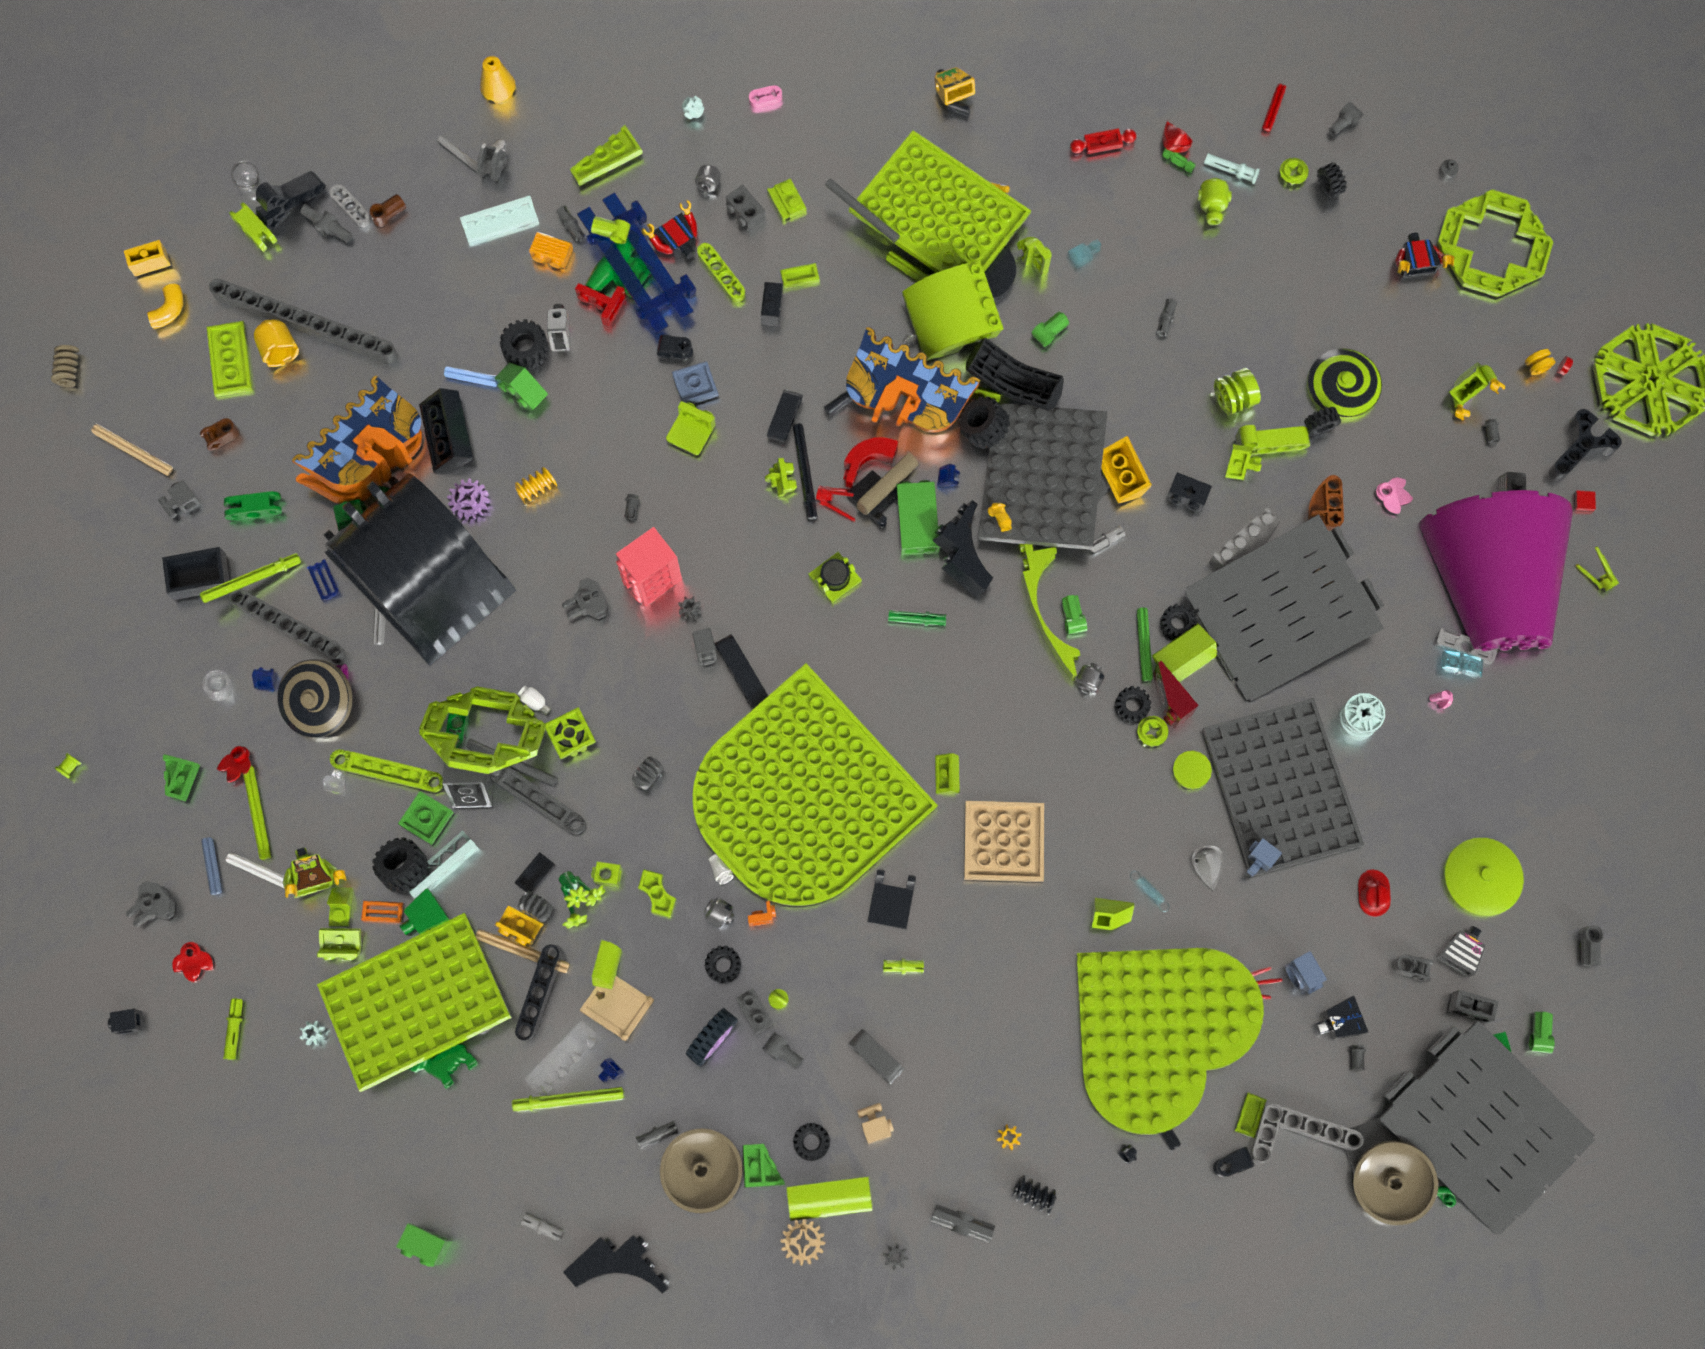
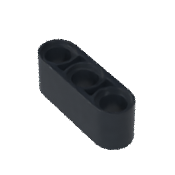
M784 389L767 432L768 438L786 443L801 405L803 394Z

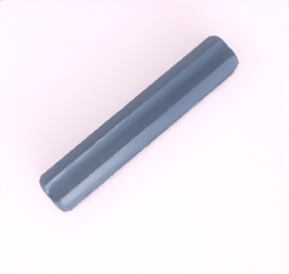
M211 837L202 839L201 843L211 895H219L222 893L214 842Z

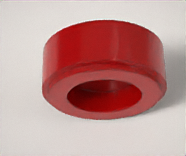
M1565 356L1558 366L1557 373L1566 375L1573 364V359Z

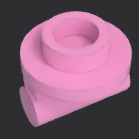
M1445 690L1431 694L1429 699L1431 702H1437L1439 708L1445 709L1452 704L1453 694L1451 691Z

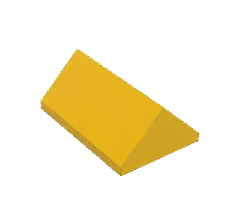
M1126 436L1104 448L1102 471L1117 502L1123 503L1140 498L1152 484L1129 437Z

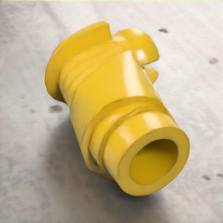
M993 503L988 508V514L992 517L995 516L1002 532L1011 530L1012 520L1005 511L1004 507L1006 505L1003 503Z

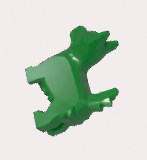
M459 1043L409 1068V1070L414 1073L425 1070L428 1074L441 1081L443 1086L448 1089L454 1084L450 1075L458 1070L457 1067L460 1066V1063H465L469 1071L478 1063L473 1055L467 1051L466 1047Z

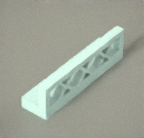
M530 196L460 217L469 243L538 222Z
M463 830L427 861L428 867H438L429 876L423 875V881L414 889L411 888L409 892L415 899L426 888L430 891L479 849ZM464 837L467 843L459 850H456L457 842ZM445 852L453 853L450 858L441 863L442 855Z

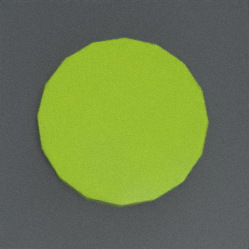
M1192 750L1183 752L1177 757L1172 767L1173 778L1180 786L1194 790L1206 785L1211 777L1212 768L1210 761L1205 755Z

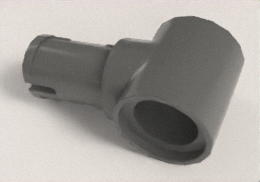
M1348 102L1340 111L1339 119L1329 127V132L1336 136L1343 128L1349 125L1354 126L1364 113L1351 102Z
M775 1032L762 1048L773 1058H782L795 1068L803 1060V1058L789 1048L788 1042Z

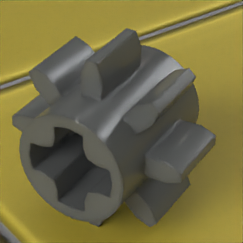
M684 596L683 603L678 602L679 607L682 608L678 611L679 615L684 614L685 620L688 617L695 620L696 614H701V610L697 608L701 606V602H695L694 596L688 599Z
M898 1243L895 1249L887 1246L890 1252L883 1254V1256L888 1257L885 1265L893 1264V1270L896 1269L898 1264L904 1268L902 1261L909 1260L903 1254L907 1249L900 1250ZM892 1251H894L895 1253H901V1256L899 1257L900 1262H897L896 1260L893 1262L891 1261L890 1258L892 1257Z

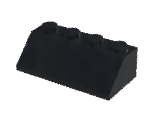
M439 388L419 404L433 472L462 467L473 459L459 391Z

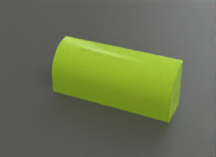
M869 1177L786 1187L790 1221L872 1211Z

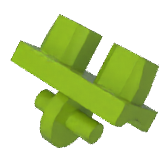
M778 458V462L773 464V468H769V474L764 478L766 482L771 483V487H776L778 497H783L786 493L795 491L797 484L795 479L787 480V475H792L794 472L793 463L784 462V458Z

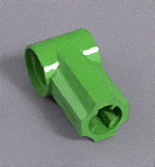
M1058 311L1045 323L1041 322L1031 334L1043 347H1046L1059 332L1069 325L1067 316L1063 312Z
M1069 595L1062 598L1067 634L1087 631V622L1085 615H1082L1078 595Z
M1534 1012L1533 1032L1529 1037L1530 1051L1552 1054L1555 1040L1552 1036L1553 1014Z

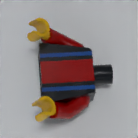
M686 200L688 204L686 209L679 203L680 210L685 212L684 215L681 212L655 230L652 224H647V227L650 229L649 233L644 228H642L641 232L643 235L649 236V241L657 251L667 255L671 254L673 257H678L683 253L687 259H690L696 253L692 247L696 244L697 223L692 211H690L691 203Z
M1418 233L1408 235L1409 242H1406L1402 249L1398 251L1394 261L1398 268L1397 272L1401 273L1402 270V278L1436 273L1441 264H1443V268H1447L1448 264L1454 266L1453 255L1443 254L1429 239L1420 240Z

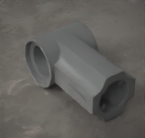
M1587 926L1579 931L1581 965H1601V940L1604 934L1599 926ZM1589 930L1594 934L1593 940L1588 936Z

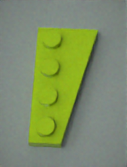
M626 125L620 128L621 131L616 135H611L608 138L609 141L604 145H599L595 148L593 154L587 155L570 169L572 176L579 186L643 154L642 149Z

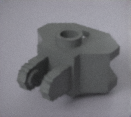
M499 139L493 145L483 143L477 159V173L480 176L484 177L488 173L494 181L499 180L502 169L506 166L507 158H505L506 141Z
M589 578L581 580L574 597L561 604L565 609L576 604L579 605L578 608L567 613L569 619L581 614L584 616L588 614L600 619L606 615L608 608L607 599L599 583Z
M145 881L139 886L136 904L126 912L127 917H132L139 911L143 912L133 922V925L138 927L148 919L153 920L155 917L166 920L170 919L175 915V901L163 886Z

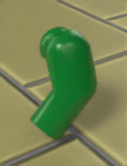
M1438 1186L1437 1196L1447 1207H1454L1456 1205L1454 1194L1448 1187Z

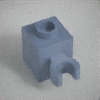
M1265 839L1260 840L1259 843L1255 841L1248 849L1251 852L1248 858L1254 863L1247 870V873L1253 877L1260 868L1267 872L1282 852Z

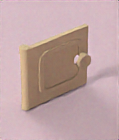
M616 976L613 989L596 986L581 1007L580 1012L626 1041L654 999L641 993Z

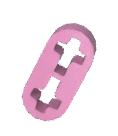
M776 85L755 89L749 94V104L753 108L775 105L782 100V90Z

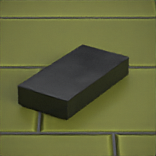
M539 852L514 883L523 891L533 893L554 868L555 864Z

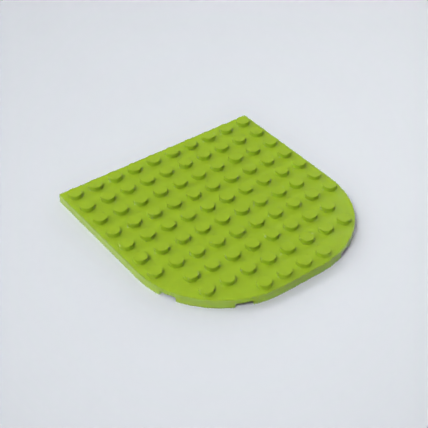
M807 663L710 748L700 764L693 786L694 816L700 833L708 846L752 892L766 900L789 906H807L821 903L844 892L938 807L932 798Z

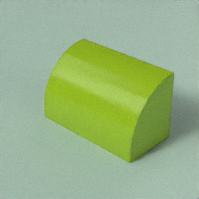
M601 940L592 973L593 986L613 989L622 950L611 942Z

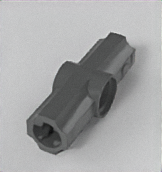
M936 1204L931 1218V1222L950 1228L953 1232L967 1237L972 1236L990 1243L995 1229L994 1225L975 1219V1216L958 1210L954 1211Z

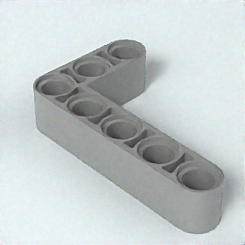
M1270 1104L1263 1111L1251 1156L1259 1164H1263L1270 1159L1279 1127L1350 1151L1357 1150L1362 1146L1363 1136L1356 1130L1277 1104ZM1269 1109L1276 1110L1278 1113L1277 1119H1270L1267 1111ZM1288 1116H1295L1298 1124L1296 1126L1289 1125L1287 1122ZM1308 1122H1314L1317 1125V1132L1312 1133L1308 1130ZM1267 1128L1272 1132L1271 1139H1265L1262 1136L1263 1129ZM1328 1129H1335L1337 1131V1139L1329 1138L1327 1134ZM1349 1135L1357 1138L1358 1144L1356 1146L1348 1143ZM1258 1148L1266 1151L1267 1156L1265 1159H1260L1256 1156Z

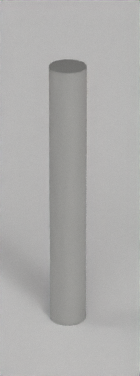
M442 135L438 137L437 141L477 172V163Z

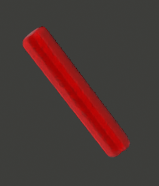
M1277 84L1262 126L1263 131H1271L1286 90V85Z

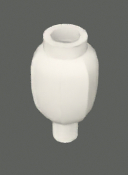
M524 686L518 693L521 701L530 709L542 711L545 715L550 712L551 709L545 705L544 697L533 687L528 688Z

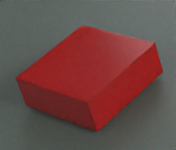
M1577 490L1574 493L1575 510L1593 512L1596 510V492Z

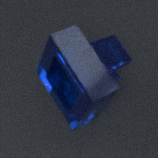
M949 463L939 468L937 486L944 488L959 484L958 481L954 480V477L960 475V472L956 470V465Z
M263 667L253 670L254 689L274 690L275 673L273 668L270 671L263 670Z
M608 1058L600 1064L603 1071L598 1077L603 1082L608 1081L610 1078L615 1080L620 1078L624 1071L612 1058Z

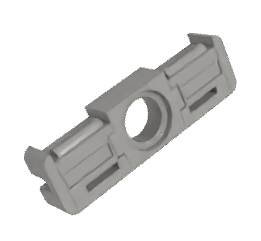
M1444 628L1439 630L1438 637L1435 640L1436 646L1489 665L1494 662L1497 648L1490 651L1474 649L1470 637L1462 634L1458 636L1454 633L1443 631ZM1468 642L1471 646L1470 651L1463 650L1461 643Z

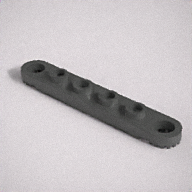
M505 767L501 769L497 776L489 774L493 782L569 833L580 834L585 829V820L581 815L511 768ZM573 819H578L581 824L579 828L571 829L570 822Z

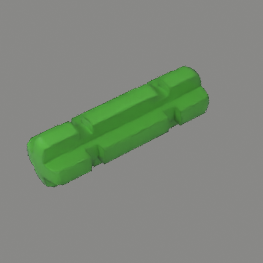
M1166 148L1163 151V157L1166 159L1170 158L1171 162L1181 168L1184 167L1187 172L1191 173L1195 169L1196 164L1191 160L1187 161L1188 159L1178 152L1174 153Z

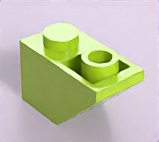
M1095 898L1092 909V928L1113 930L1131 922L1134 903Z

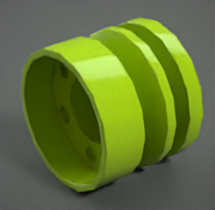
M1246 367L1232 372L1231 376L1225 375L1223 378H1218L1214 381L1217 401L1228 416L1242 411L1243 407L1250 408L1261 401L1258 383L1252 372Z

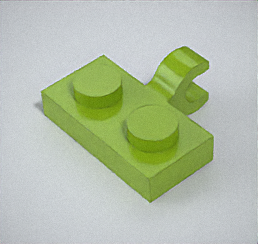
M1233 444L1225 477L1244 480L1247 469L1253 471L1261 470L1262 464L1260 463L1262 458L1259 456L1250 458L1252 447Z

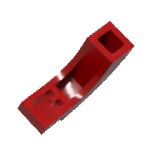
M874 437L854 446L844 461L846 471L843 480H846L845 487L850 489L854 487L860 468L867 462L878 460L893 464L899 441L886 437Z

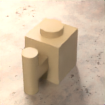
M880 1103L857 1110L859 1118L867 1116L869 1120L861 1124L867 1144L891 1137L890 1132L894 1131L890 1119L886 1120L885 1116L876 1117L875 1113L882 1111Z

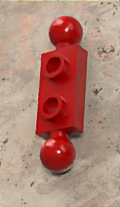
M1119 128L1086 134L1083 137L1084 141L1080 139L1073 140L1070 144V149L1075 154L1081 153L1085 148L1087 154L1123 147V141L1128 144L1133 143L1137 135L1133 129H1126L1123 134H1120Z

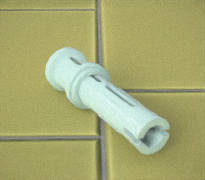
M1210 153L1207 154L1204 162L1205 165L1207 164L1235 174L1238 179L1249 180L1252 184H1255L1260 172L1259 168L1248 167L1245 163L1237 164Z

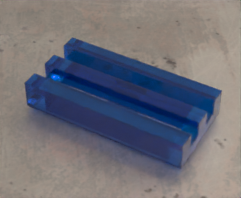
M325 559L321 563L317 562L314 566L307 567L323 602L341 594ZM322 567L325 568L326 573L333 586V589L335 591L333 593H331L327 581L323 575V572L321 570ZM315 570L318 571L321 581L328 594L326 596L324 595L321 586L318 582V579L315 575Z

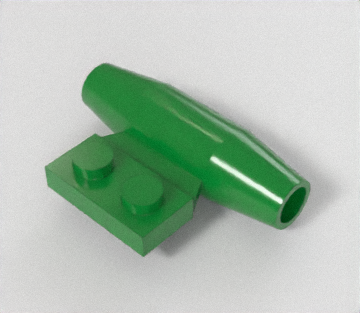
M629 230L625 244L614 242L595 265L585 286L600 292L613 280L616 287L624 288L625 294L632 298L653 272V268L643 260L631 257L640 240L638 234Z

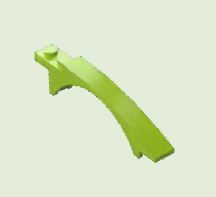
M1018 544L1020 553L1023 552L1024 554L1022 564L1023 569L1027 571H1022L1021 579L1031 612L1043 639L1059 665L1071 681L1075 680L1077 672L1074 661L1079 660L1080 651L1067 645L1050 631L1042 619L1037 603L1038 581L1045 568L1055 559V554H1057L1056 547L1033 551V547L1030 544Z

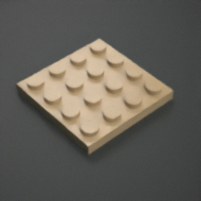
M965 801L964 880L1043 882L1044 803Z

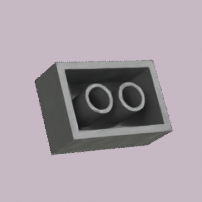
M444 762L443 786L452 808L492 807L493 784L489 774L448 767Z

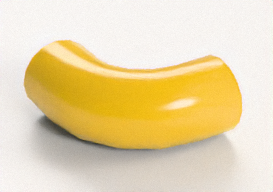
M168 284L162 289L164 295L163 305L158 309L147 312L153 329L172 323L180 315L183 308V293L180 285Z

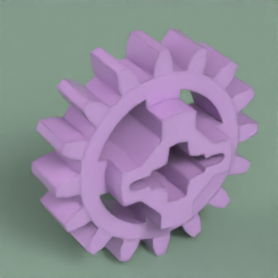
M462 479L461 485L455 483V490H449L452 495L447 496L448 500L451 501L448 505L452 508V513H457L460 519L464 515L466 520L469 519V516L476 519V514L482 516L481 510H487L488 508L485 504L490 503L489 498H487L489 496L488 491H484L486 489L483 484L480 485L478 480L472 483L471 479H468L467 483Z

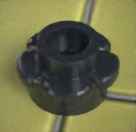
M1123 1144L1118 1152L1119 1156L1128 1164L1133 1160L1136 1161L1137 1150L1130 1144L1128 1146Z

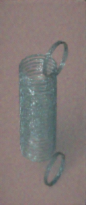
M1144 879L1139 883V886L1142 888H1151L1147 893L1149 896L1157 897L1155 901L1157 905L1163 903L1165 899L1159 896V892L1151 887L1152 885L1148 880Z

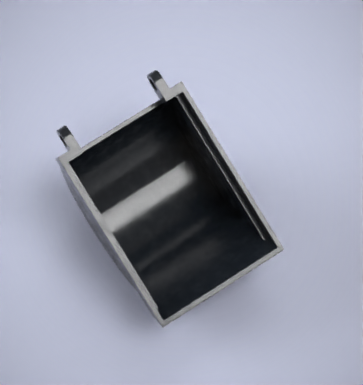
M408 473L400 481L392 476L388 480L392 488L386 493H383L373 481L366 487L375 497L376 501L361 514L349 502L343 505L342 508L352 521L336 535L330 530L323 534L328 540L325 543L327 548L325 554L421 658L431 666L517 590L500 569L486 556L474 538L451 511L419 479Z

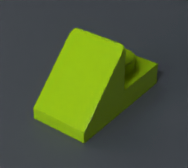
M332 887L327 900V905L330 906L329 927L350 928L352 887Z

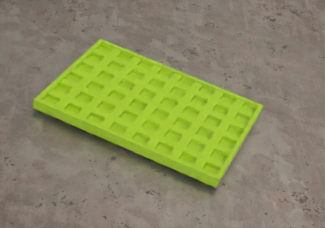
M465 913L317 984L360 1092L512 1018Z

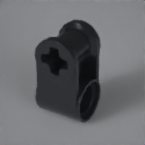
M660 335L656 354L665 359L688 360L693 356L692 343L686 337Z
M1243 1147L1216 1160L1213 1164V1172L1218 1177L1223 1178L1250 1169L1255 1164L1247 1147ZM1226 1164L1228 1168L1225 1171H1221L1220 1167Z

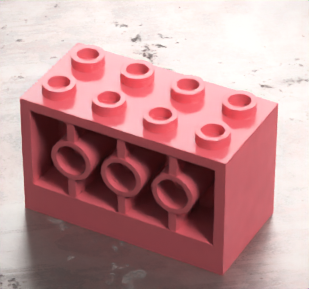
M654 527L616 553V564L622 578L621 581L627 589L631 588L635 600L638 603L642 602L645 607L682 581L676 554Z

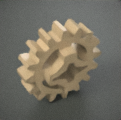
M803 1219L802 1224L795 1220L794 1227L790 1224L787 1225L789 1232H782L786 1239L780 1240V1242L785 1243V1247L781 1250L788 1251L785 1257L789 1258L792 1256V1263L800 1260V1265H803L804 1260H807L808 1264H811L812 1257L816 1260L819 1259L816 1255L817 1252L823 1253L820 1245H825V1242L821 1241L820 1238L824 1236V1233H818L820 1226L814 1228L813 1221L808 1225L806 1224V1219ZM800 1228V1234L795 1238H790L793 1231ZM807 1228L814 1232L817 1239H811L808 1236ZM804 1232L805 1239L809 1240V1244L805 1245L802 1253L801 1245L797 1244V1240L801 1239ZM789 1245H795L799 1250L798 1256L791 1251ZM811 1246L816 1247L812 1254L806 1256V1250Z

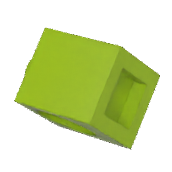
M597 862L596 867L592 868L591 878L594 879L596 885L619 888L622 867L618 864ZM604 870L611 871V875L607 879L601 878V873Z

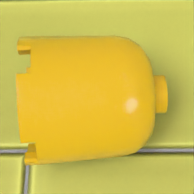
M277 319L264 320L256 327L254 340L263 362L267 363L269 367L285 365L284 361L290 358L294 360L297 357L299 349L284 322Z

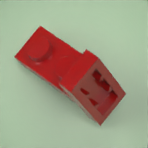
M580 283L575 288L577 298L580 301L592 303L597 309L604 310L601 314L602 324L608 327L626 298L625 289L617 286L611 298Z

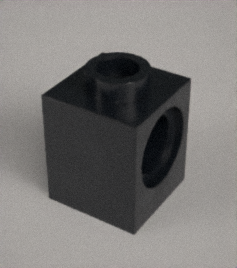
M128 1009L110 1012V1018H108L109 1030L117 1035L142 1031L141 1011Z

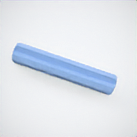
M446 366L444 369V376L448 378L493 387L498 385V382L494 379L495 375Z

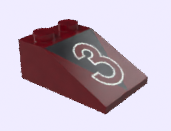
M1160 661L1153 671L1158 698L1165 722L1169 726L1172 725L1176 728L1191 717L1199 705L1166 665Z

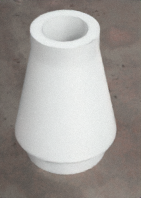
M716 854L708 859L716 882L722 885L733 879L734 876L731 870Z

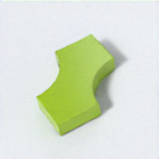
M643 869L638 889L644 891L650 897L652 902L651 913L671 918L676 898L664 890L662 884L663 874Z

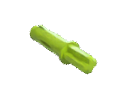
M231 998L229 1015L226 1017L228 1022L223 1059L236 1060L240 1021L243 1020L241 1019L243 1000L239 998Z

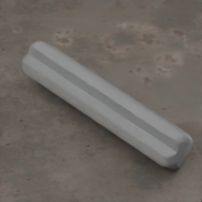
M374 608L373 644L381 645L384 643L385 618Z

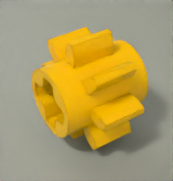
M1006 1124L1004 1132L998 1130L1001 1137L996 1139V1141L1003 1143L1002 1149L1005 1146H1009V1149L1013 1150L1012 1144L1020 1145L1017 1137H1020L1022 1134L1015 1132L1016 1126L1009 1129ZM1007 1132H1009L1010 1135H1014V1138L1011 1140V1143H1009L1008 1140H1004V1136L1007 1135Z

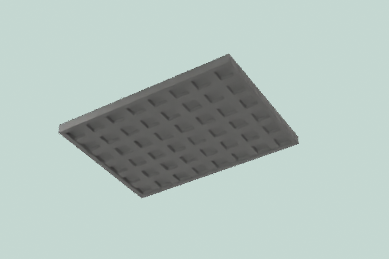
M998 403L1009 415L1010 419L1008 421L1010 426L1007 427L1009 430L1004 434V439H1000L997 445L993 444V447L989 449L978 540L1093 550L1107 411L1058 407L1047 411L1031 405ZM993 503H1003L1006 505L1004 507L1005 511L1012 520L1011 530L1002 532L995 516L992 517L988 514V508Z
M1314 698L1207 726L1202 729L1248 869L1254 863L1248 858L1251 853L1248 849L1255 841L1259 843L1260 840L1265 839L1282 852L1267 872L1260 868L1254 876L1364 846Z

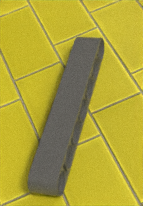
M242 588L227 594L228 600L240 611L330 662L339 664L345 660L346 653L340 644ZM242 595L239 601H235L237 596ZM258 604L257 609L251 610L253 605ZM274 613V617L267 620V616ZM285 623H291L288 628L283 629ZM307 631L305 637L299 638L301 632ZM318 641H323L321 646L315 647ZM334 650H339L336 656H331Z

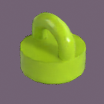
M775 989L769 994V1004L772 1008L779 1010L787 1006L788 995L784 990Z

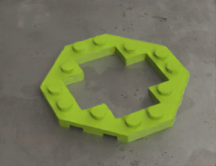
M1491 189L1479 197H1474L1457 207L1447 210L1437 246L1443 254L1454 256V266L1450 265L1463 287L1500 297L1541 278L1545 274L1553 240L1543 230L1544 226L1537 215H1534L1531 211V205L1527 200ZM1486 209L1519 218L1520 222L1516 235L1533 240L1526 268L1508 263L1504 278L1470 268L1474 251L1456 246L1464 219L1481 224Z
M476 686L471 688L468 693L462 694L459 692L448 696L445 701L429 703L419 727V734L448 767L490 774L537 756L546 724L542 720H538L535 717V713L527 705H523L520 702V697L516 693ZM472 704L507 710L509 713L506 723L524 727L518 746L498 742L494 755L458 749L456 746L459 735L441 732L448 713L468 716Z

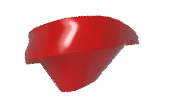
M1168 121L1166 122L1162 135L1163 146L1172 152L1188 151L1193 144L1190 136L1182 129Z

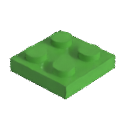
M419 791L398 825L433 845L454 812Z

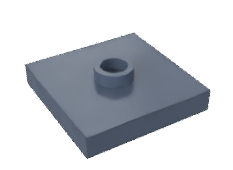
M707 361L672 372L682 402L695 404L719 396Z

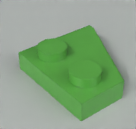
M164 754L163 760L166 766V771H164V779L166 781L165 795L186 802L200 765Z
M764 1144L742 1145L744 1187L785 1185Z

